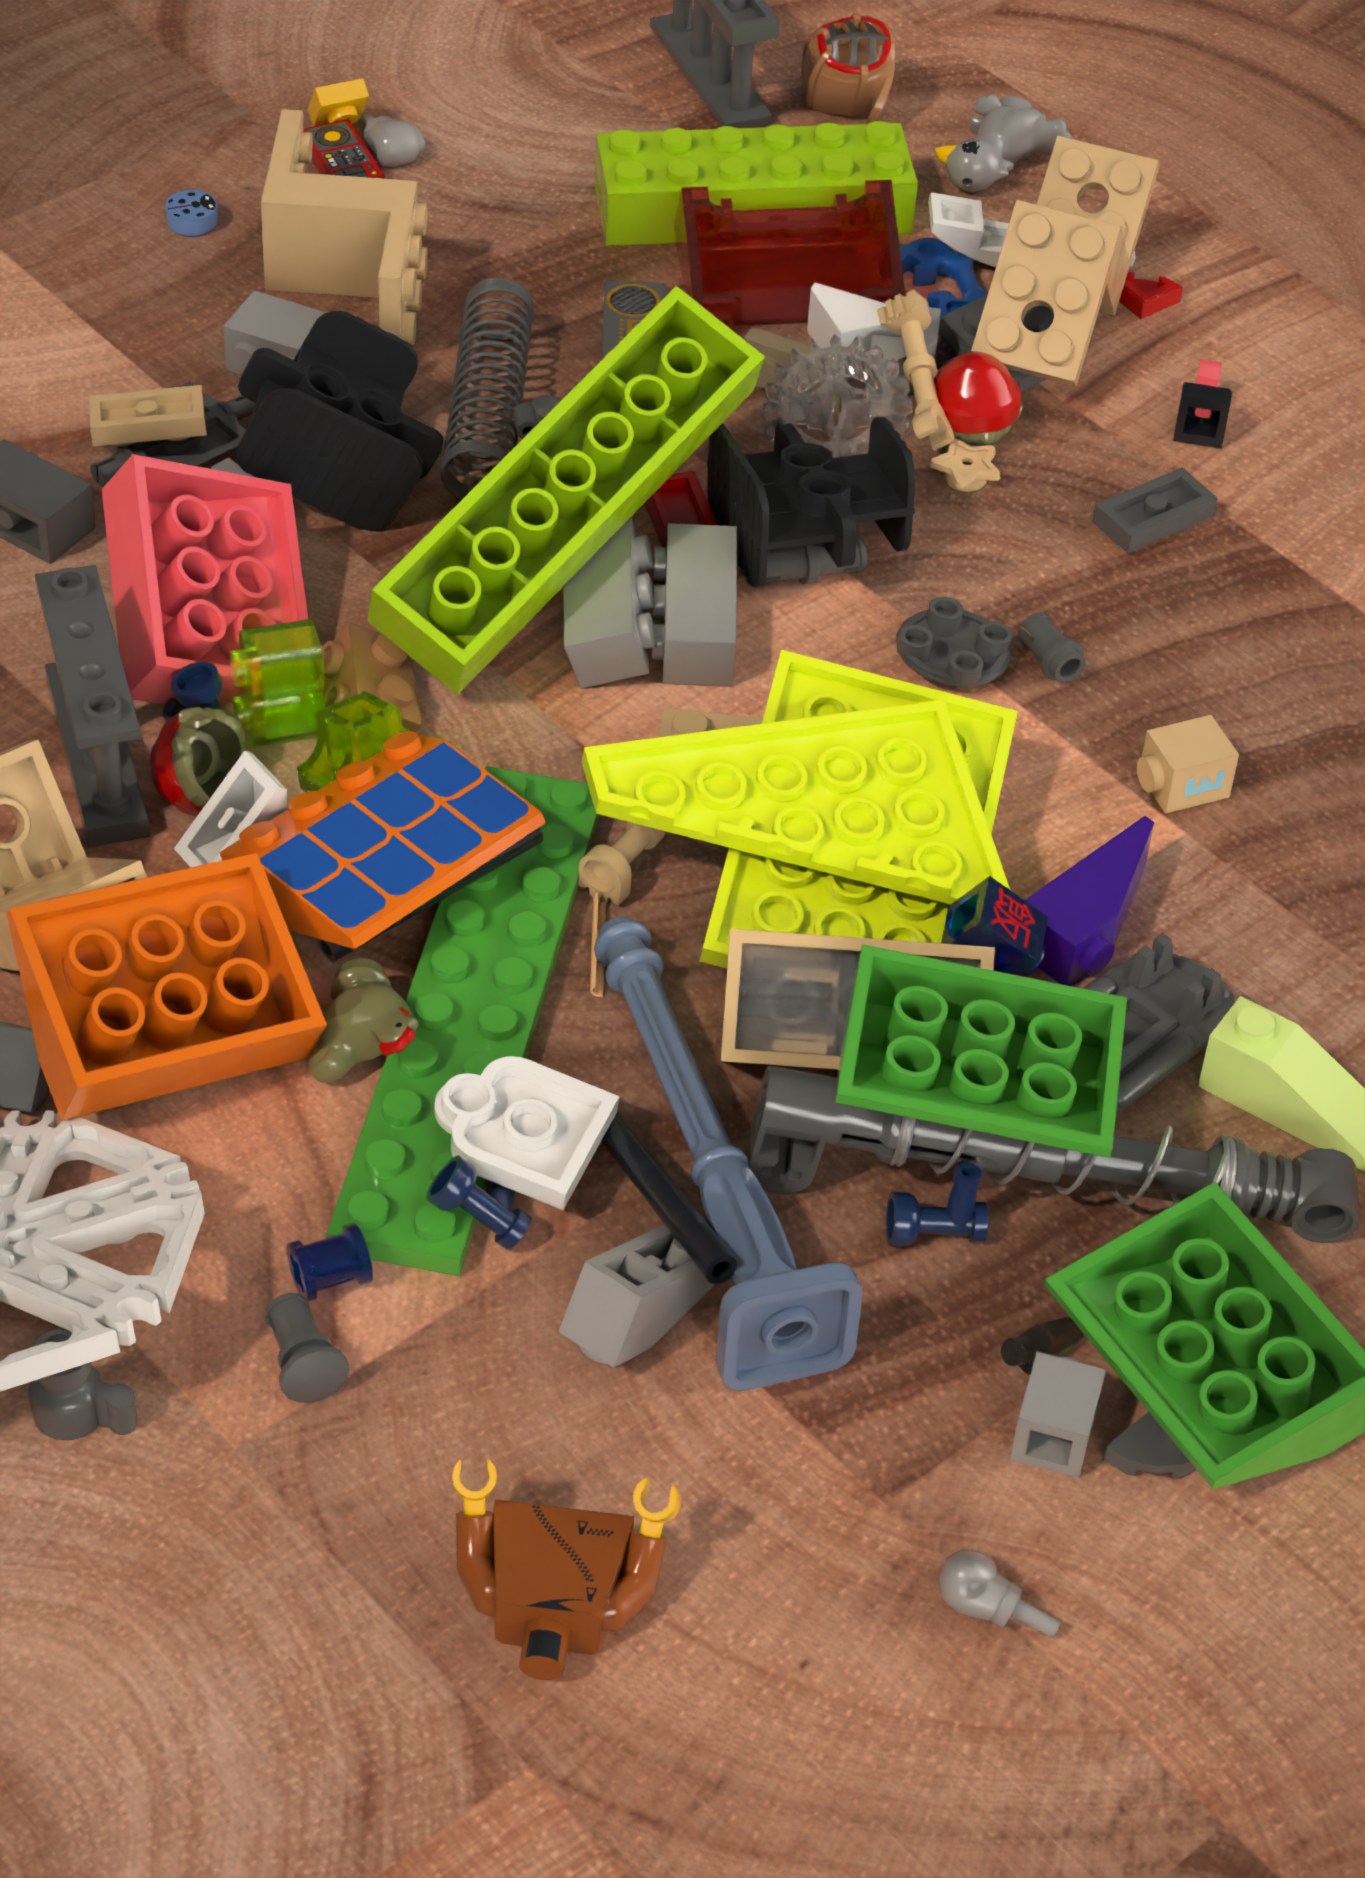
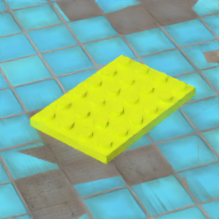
M781 650L762 723L945 699L992 835L1018 711ZM729 848L699 962L727 969L730 929L968 945L975 910Z

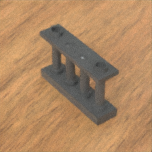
M673 0V14L650 18L651 29L721 127L754 128L772 124L773 115L751 87L754 44L758 41L774 39L779 36L780 20L765 0H694V6L693 0ZM732 47H733V61H732V59H731V56H732Z
M96 565L35 574V583L55 658V663L45 664L46 679L88 847L150 837L149 820L128 745L130 740L141 739V731Z

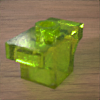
M363 691L315 712L318 738L310 757L304 763L297 766L300 789L306 792L318 791L337 779L336 773L344 766L369 759L383 750V744L386 740L394 735L409 732L410 730L403 727L400 708Z

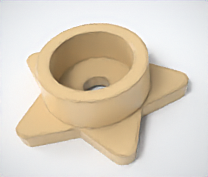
M954 438V441L948 444L947 453L932 458L929 465L932 469L944 472L943 478L948 486L964 492L979 490L985 486L987 480L999 481L1001 478L1000 471L991 462L996 454V448L993 445L971 447L957 438Z

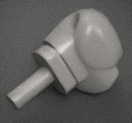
M364 113L360 118L361 123L365 126V142L377 154V161L381 167L400 166L413 162L422 153L425 147V140L418 128L412 123L394 120L390 116L374 118L370 113Z
M961 1549L946 1558L939 1575L942 1600L956 1613L974 1619L991 1621L1001 1628L1005 1626L1010 1616L1043 1634L1051 1638L1054 1637L1061 1622L1020 1600L1022 1587L1009 1582L1008 1579L999 1575L993 1559L986 1553L977 1550Z

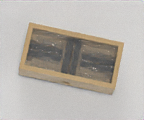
M730 929L721 1061L839 1070L849 998L862 944L988 970H994L995 947Z

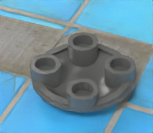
M938 597L930 601L928 610L918 612L903 622L896 634L897 652L905 664L923 678L943 685L971 687L989 683L1004 673L1011 661L1010 647L1013 635L1010 628L1005 624L994 621L989 622L982 616L965 611L961 603L953 598Z

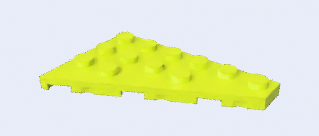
M945 699L584 747L581 762L596 814L996 916L994 907H997L995 902L997 900L1000 901L999 887L1003 888V893L1013 899ZM1003 896V902H1007L1008 906H1000L1009 914L1010 900ZM997 907V910H998L999 915H1000V916L1005 915V914L1002 913V912L999 910V908Z

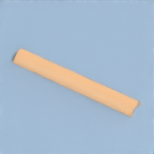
M599 892L593 896L590 993L595 997H604V965L596 958L594 951L600 928L606 922V902H600Z

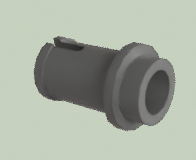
M1034 613L1022 622L1021 625L1028 630L1032 637L1024 629H1019L1018 638L1042 662V672L1048 679L1065 683L1075 679L1085 667L1084 648L1077 640L1067 639L1046 613Z

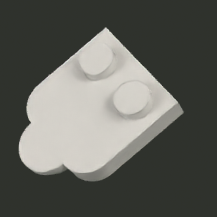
M508 1056L491 1062L484 1069L481 1076L464 1073L448 1080L436 1095L434 1114L438 1124L451 1134L450 1149L452 1157L454 1158L459 1155L472 1164L477 1176L564 1210L617 1113L619 1096L526 1058Z

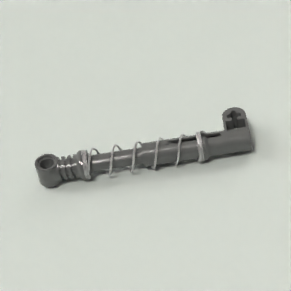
M768 1066L752 1116L748 1167L758 1179L763 1190L774 1194H792L809 1187L815 1178L826 1144L873 1152L881 1163H890L891 1166L895 1163L898 1167L905 1163L906 1158L926 1161L937 1174L945 1173L952 1166L956 1167L960 1163L968 1162L977 1165L981 1171L990 1172L998 1184H1007L1014 1177L1052 1183L1053 1187L1061 1195L1073 1192L1081 1185L1085 1178L1109 1182L1115 1198L1123 1206L1132 1205L1143 1196L1147 1189L1170 1193L1174 1204L1180 1202L1177 1194L1191 1196L1216 1182L1245 1216L1250 1212L1253 1218L1262 1219L1267 1216L1268 1220L1276 1222L1281 1221L1283 1218L1284 1222L1291 1224L1295 1233L1303 1239L1319 1243L1341 1241L1351 1236L1359 1226L1356 1165L1347 1154L1334 1149L1318 1148L1309 1150L1296 1156L1293 1160L1289 1155L1283 1154L1277 1155L1275 1158L1272 1152L1264 1151L1259 1155L1257 1150L1248 1149L1242 1139L1232 1138L1231 1135L1226 1137L1223 1134L1218 1136L1211 1148L1205 1152L1172 1146L1173 1128L1169 1125L1165 1129L1161 1144L1114 1136L1113 1150L1110 1158L835 1103L837 1077ZM935 1163H937V1164H943V1165H945V1166H944V1167H938ZM997 1174L1007 1175V1177L1000 1178ZM1062 1175L1078 1177L1069 1188H1062L1058 1185ZM1116 1184L1138 1187L1140 1190L1131 1199H1124L1120 1196Z

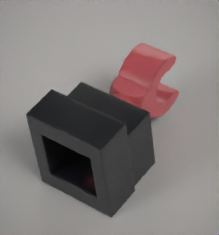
M1200 359L1196 383L1184 382L1173 441L1222 448L1232 397L1230 389L1218 387L1222 362Z

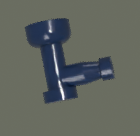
M195 662L183 667L174 675L171 681V688L177 699H169L164 705L163 716L166 721L181 710L191 707H208L222 710L217 699L222 689V679L214 664L210 662Z
M455 1156L440 1170L427 1192L426 1200L443 1211H451L457 1207L462 1208L496 1233V1243L506 1250L511 1249L523 1237L531 1222V1216L520 1208L512 1211L516 1191L490 1181L489 1193L485 1192L475 1184L477 1173L474 1166L461 1156Z
M968 1162L960 1163L955 1167L953 1175L954 1185L949 1194L947 1207L919 1206L918 1200L911 1193L890 1192L886 1210L888 1245L909 1246L917 1239L918 1233L968 1235L969 1242L984 1243L988 1232V1208L986 1202H976V1189L980 1185L982 1176L981 1169L977 1165Z

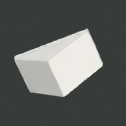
M814 283L811 287L807 332L818 348L850 358V373L868 369L872 334L902 338V336L890 332L879 322L877 309L882 306L886 307L885 303L818 283Z
M244 751L177 843L174 850L190 867L222 861L219 852L240 840L239 834L245 828L258 822L270 821L288 809L287 789L253 753Z

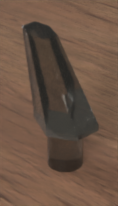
M1070 1316L1036 1324L1021 1335L1006 1339L1001 1346V1357L1006 1364L1019 1366L1027 1375H1030L1037 1352L1061 1357L1084 1338L1085 1334Z

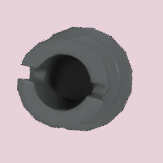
M287 1293L273 1299L266 1308L268 1315H265L268 1325L272 1328L280 1348L278 1364L281 1369L279 1383L282 1392L288 1399L299 1403H311L325 1399L335 1393L345 1383L349 1374L346 1357L340 1350L333 1347L327 1335L319 1332L310 1311V1304L305 1296L299 1293Z

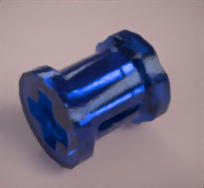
M355 1223L344 1225L342 1233L306 1245H303L299 1240L287 1244V1257L298 1293L305 1296L308 1302L316 1300L318 1291L354 1280L360 1285L373 1281V1269L364 1237Z

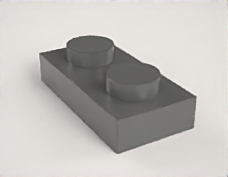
M1181 467L1095 504L1092 522L1126 553H1129L1214 516L1218 498Z

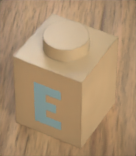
M1207 715L1147 730L1142 757L1137 761V775L1142 788L1146 792L1152 793L1164 813L1167 814L1229 798L1239 753L1214 717Z

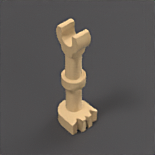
M911 290L906 293L907 296L898 294L894 296L895 300L889 299L885 301L886 307L878 308L877 313L882 326L893 334L902 336L907 358L903 363L904 375L907 382L913 386L917 405L915 416L912 419L913 429L916 437L919 439L929 435L931 447L936 451L953 442L954 434L951 424L938 402L934 378L937 375V366L934 357L928 354L923 332L930 326L932 320L929 304L916 291Z
M627 822L626 832L612 846L605 844L596 845L580 860L578 886L584 889L588 887L590 890L589 895L592 897L595 893L599 892L600 901L607 903L611 899L612 903L619 906L630 895L632 874L629 864L643 849L654 848L664 838L665 831Z

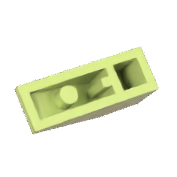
M1240 996L1209 1036L1198 1087L1317 1148L1334 1149L1344 1152L1353 1159L1356 1168L1365 1172V1088L1298 1024Z

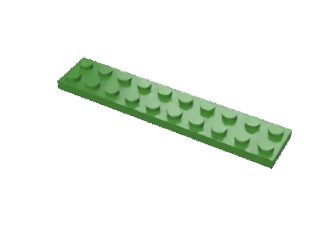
M490 766L485 767L486 771L543 813L546 822L540 827L543 834V842L439 902L406 999V1003L410 1007V1014L419 1022L415 1031L416 1035L400 1053H393L386 1057L326 1233L327 1252L461 1276L477 1219L460 1207L451 1211H443L426 1200L427 1192L440 1170L453 1158L450 1149L451 1134L445 1131L435 1118V1098L438 1091L447 1081L456 1075L472 1073L481 1076L484 1069L491 1062L502 1057L516 1056L527 1059L579 889V862L591 850L601 815L595 812L588 783ZM477 1176L475 1184L486 1192L489 1180Z

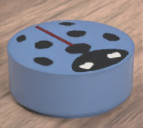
M183 190L174 193L165 202L166 224L173 232L183 236L206 234L218 224L217 201L211 194L200 190Z

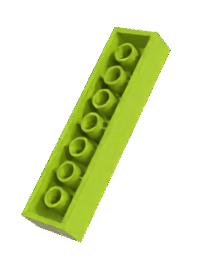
M675 286L372 589L367 621L458 695L754 391L765 356L678 286Z

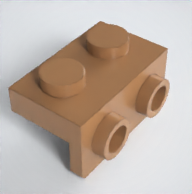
M348 621L334 641L330 640L325 643L317 660V673L321 675L323 691L322 713L326 716L328 739L342 744L357 723L393 736L403 732H417L422 724L412 658L383 634Z

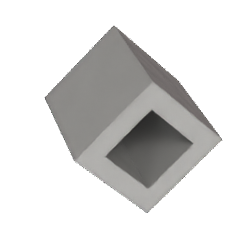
M1037 1352L1019 1413L1010 1460L1080 1478L1099 1405L1106 1369L1084 1364L1080 1360L1071 1357H1057Z

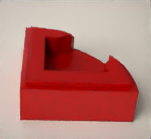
M1128 272L1119 302L1138 318L1143 319L1179 303L1183 287L1166 277L1159 276V282L1146 279H1134L1135 272Z

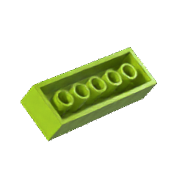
M874 121L869 124L838 125L835 123H822L818 126L791 127L775 124L761 128L722 126L717 129L703 130L670 128L665 131L634 132L632 130H618L613 133H596L595 189L606 246L909 235L913 232L918 181L901 123Z

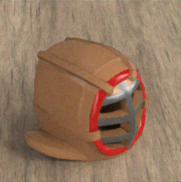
M853 13L851 17L824 24L815 30L804 44L801 73L806 107L809 110L814 109L830 115L846 116L847 118L869 114L866 124L879 121L889 97L895 71V44L890 27L871 16H860V14ZM880 45H883L882 54L878 60Z

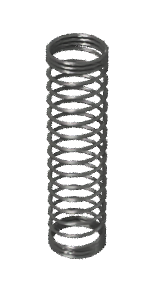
M506 278L482 280L470 288L465 298L453 394L451 396L448 428L446 430L441 464V480L445 488L461 500L473 488L461 483L453 476L448 465L460 475L471 480L481 481L484 477L472 476L462 471L454 463L453 459L456 458L462 464L474 469L492 470L496 465H475L464 460L459 454L467 453L477 458H497L501 461L518 442L515 420L511 419H514L513 408L522 403V397L524 396L534 302L524 287ZM492 291H505L520 298L528 312L517 302L506 298L490 297L478 301L474 305L472 303L483 294ZM489 302H504L519 309L525 319L503 308H488L474 314L472 312L480 305ZM487 313H504L513 316L520 324L516 326L514 323L502 319L478 321L476 318ZM500 323L511 328L506 330L492 329L485 326V324ZM480 336H484V337L489 338V339H491V340H504V341H505V340L511 339V340H513L514 342H512V343H507V344H506V343H503V342H500V341H487V340L482 339ZM476 339L479 343L474 344L472 341ZM487 345L495 348H507L513 353L486 352L478 347ZM474 349L478 353L473 355L471 351ZM486 356L489 358L505 359L511 364L485 363L477 358ZM517 356L518 359L515 361L511 357ZM473 360L477 364L472 366L469 362ZM486 367L488 369L504 370L509 375L484 374L476 369ZM516 367L517 370L513 372L510 368ZM471 371L473 374L476 375L470 377L468 373ZM484 378L502 381L508 386L482 385L474 380ZM514 378L515 381L512 383L508 379ZM470 382L474 387L469 388L467 384ZM513 389L514 392L510 394L506 390ZM474 391H496L503 393L506 397H483L474 393ZM469 394L474 398L467 399L465 395ZM511 400L512 404L508 405L504 401ZM473 402H494L505 408L495 410L481 408L473 404ZM468 405L473 409L465 410L463 407ZM510 411L511 414L506 416L502 412ZM476 412L491 413L503 419L494 421L483 420L471 414ZM466 416L471 420L465 422L462 418ZM507 422H508V423H509V426H508V427H504V426L502 425V423H507ZM489 424L501 430L494 432L480 431L470 425ZM464 427L470 432L463 433L461 429ZM507 434L508 437L503 439L499 435ZM485 435L495 438L499 442L490 443L483 440H473L469 437ZM505 445L506 449L503 450L499 446Z

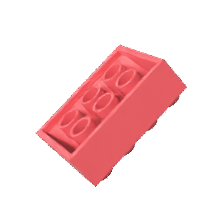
M132 454L102 488L118 646L132 700L166 704L169 699H177L171 688V681L180 669L195 662H210L216 666L222 679V689L217 697L219 703L312 696L318 691L291 484Z

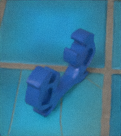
M922 238L909 244L896 245L892 265L895 277L901 278L905 272L910 271L914 274V286L935 284L936 277L939 275H946L955 280L963 298H956L949 291H937L928 294L927 302L929 307L940 308V317L988 294L987 291L982 289L974 273V260L960 252L956 253L944 242L935 238Z

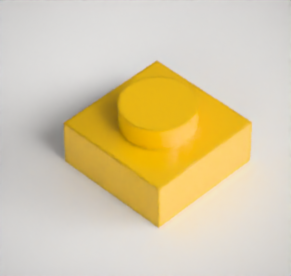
M361 78L315 88L307 109L312 125L318 126L349 119L353 124L361 118L369 99L364 79Z

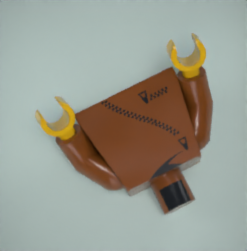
M461 1459L457 1462L453 1469L452 1483L457 1494L463 1498V1511L456 1513V1567L458 1575L476 1610L486 1616L495 1618V1639L502 1644L522 1646L519 1662L520 1670L525 1675L538 1680L557 1679L564 1672L567 1652L590 1655L599 1652L607 1631L624 1628L652 1599L667 1543V1537L661 1534L663 1523L671 1521L678 1514L681 1508L680 1493L672 1485L668 1506L661 1512L652 1513L647 1510L645 1505V1497L649 1491L650 1479L644 1478L640 1481L633 1493L635 1509L642 1516L639 1529H634V1516L497 1499L494 1501L492 1513L491 1511H486V1497L491 1494L496 1484L497 1473L493 1463L487 1459V1473L489 1477L487 1485L481 1490L470 1491L460 1481Z

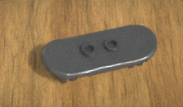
M1164 933L1154 938L1152 949L1145 945L1126 961L1109 969L1083 988L1127 997L1116 1117L1208 1045L1210 1034L1235 1003L1234 996L1227 984L1222 980L1221 974L1213 968L1209 969L1192 959L1173 954L1172 939Z

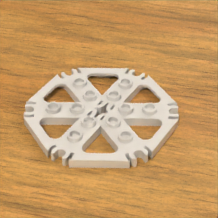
M46 1110L42 1120L30 1126H23L20 1111H11L6 1116L3 1124L0 1111V1301L72 1332V1335L66 1341L46 1342L9 1354L4 1360L0 1361V1392L121 1353L119 1345L131 1346L136 1342L132 1321L143 1320L156 1326L162 1321L159 1308L170 1313L205 1214L199 1185L196 1180L190 1181L188 1166L185 1162H181L180 1156L81 1117L61 1121L57 1126L54 1110ZM84 1160L120 1174L43 1198L54 1170L59 1165L68 1161ZM143 1233H157L164 1237L150 1275H127L79 1255V1253L107 1244L127 1242L136 1235Z

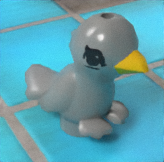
M993 94L979 96L977 102L974 103L973 110L984 116V118L979 116H971L970 131L976 135L974 138L956 145L937 147L934 150L938 160L946 165L950 180L956 187L963 191L978 192L991 187L998 179L1008 176V171L1014 167L1013 163L1020 162L1030 157L1033 153L1051 156L1057 135L1070 139L1073 138L1067 130L1064 119L1046 120L1045 114L1033 109L1031 104L1021 97L1006 96L999 100Z

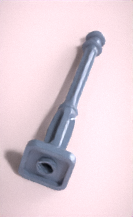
M620 916L608 920L600 928L599 936L596 939L594 946L595 956L604 966H607L605 974L607 985L614 992L622 994L627 1002L694 1160L691 1175L693 1182L700 1188L703 1209L708 1225L737 1261V1269L731 1277L735 1285L729 1288L723 1295L720 1304L716 1364L724 1385L732 1390L744 1391L838 1370L849 1362L856 1350L863 1293L854 1270L849 1265L840 1262L825 1263L801 1269L796 1268L794 1256L782 1224L758 1179L748 1167L747 1155L739 1147L732 1145L660 981L664 969L663 960L655 950L650 949L652 943L650 931L644 924L633 921L628 917Z

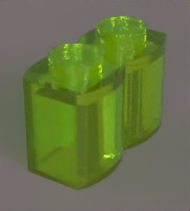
M307 619L240 630L239 650L230 651L229 657L234 684L236 687H242V694L232 696L234 716L241 720L244 731H249L253 747L325 736L324 664L322 648L313 620Z

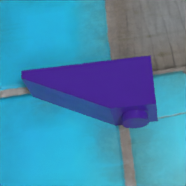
M1147 816L1139 819L1019 903L1022 906L1027 905L1029 912L1035 920L1034 924L1025 925L1024 921L1031 920L1029 916L1027 918L1023 916L1022 921L1016 917L1018 922L1030 929L1027 948L1038 951L1036 966L1059 984L1072 986L1088 974L1091 976L1098 974L1110 962L1114 954L1116 940L1146 866L1154 822ZM1020 907L1018 908V913H1017V915H1019V916H1020V914H1021V909H1022V908H1020ZM1019 926L1016 940L1013 939L1012 944L1023 947L1026 930Z

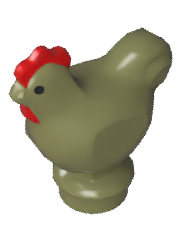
M355 958L346 961L337 969L331 985V998L333 1001L323 1014L327 1026L320 1036L319 1043L310 1054L308 1069L317 1081L332 1084L343 1078L355 1064L370 1061L382 1054L389 1056L393 1053H400L415 1038V1031L419 1022L416 1018L412 1017L410 1007L403 998L391 988L384 969L377 962L367 958Z

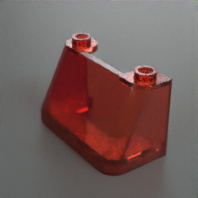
M867 180L864 184L865 193L861 197L847 202L846 194H836L832 207L734 211L731 198H723L720 200L719 206L714 205L709 199L708 186L681 187L674 231L686 294L729 328L744 325L808 323L810 292L814 283L883 303L889 299L895 300L894 296L898 294L905 296L892 180Z

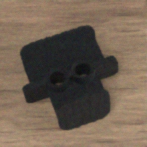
M340 310L327 312L315 321L294 360L269 348L257 349L246 365L238 384L241 395L256 403L250 424L237 448L236 456L241 469L256 478L291 484L292 497L301 500V502L307 505L314 506L318 510L328 513L341 521H345L355 528L378 531L390 525L418 480L427 476L439 457L443 446V436L439 431L401 412L404 393L414 378L418 367V357L412 345L398 338V336L366 322L358 316L356 317Z
M885 416L875 417L871 422L868 454L832 458V453L824 446L805 443L792 423L776 425L774 451L744 455L723 423L709 436L707 460L708 503L718 525L737 526V566L741 568L743 576H746L748 584H751L752 587H760L765 584L768 550L805 545L824 546L837 567L853 566L856 558L857 523L875 520L896 551H905L909 548L913 514L915 513V469L913 455L910 449L907 448L905 441L900 438V434L895 431L894 426Z

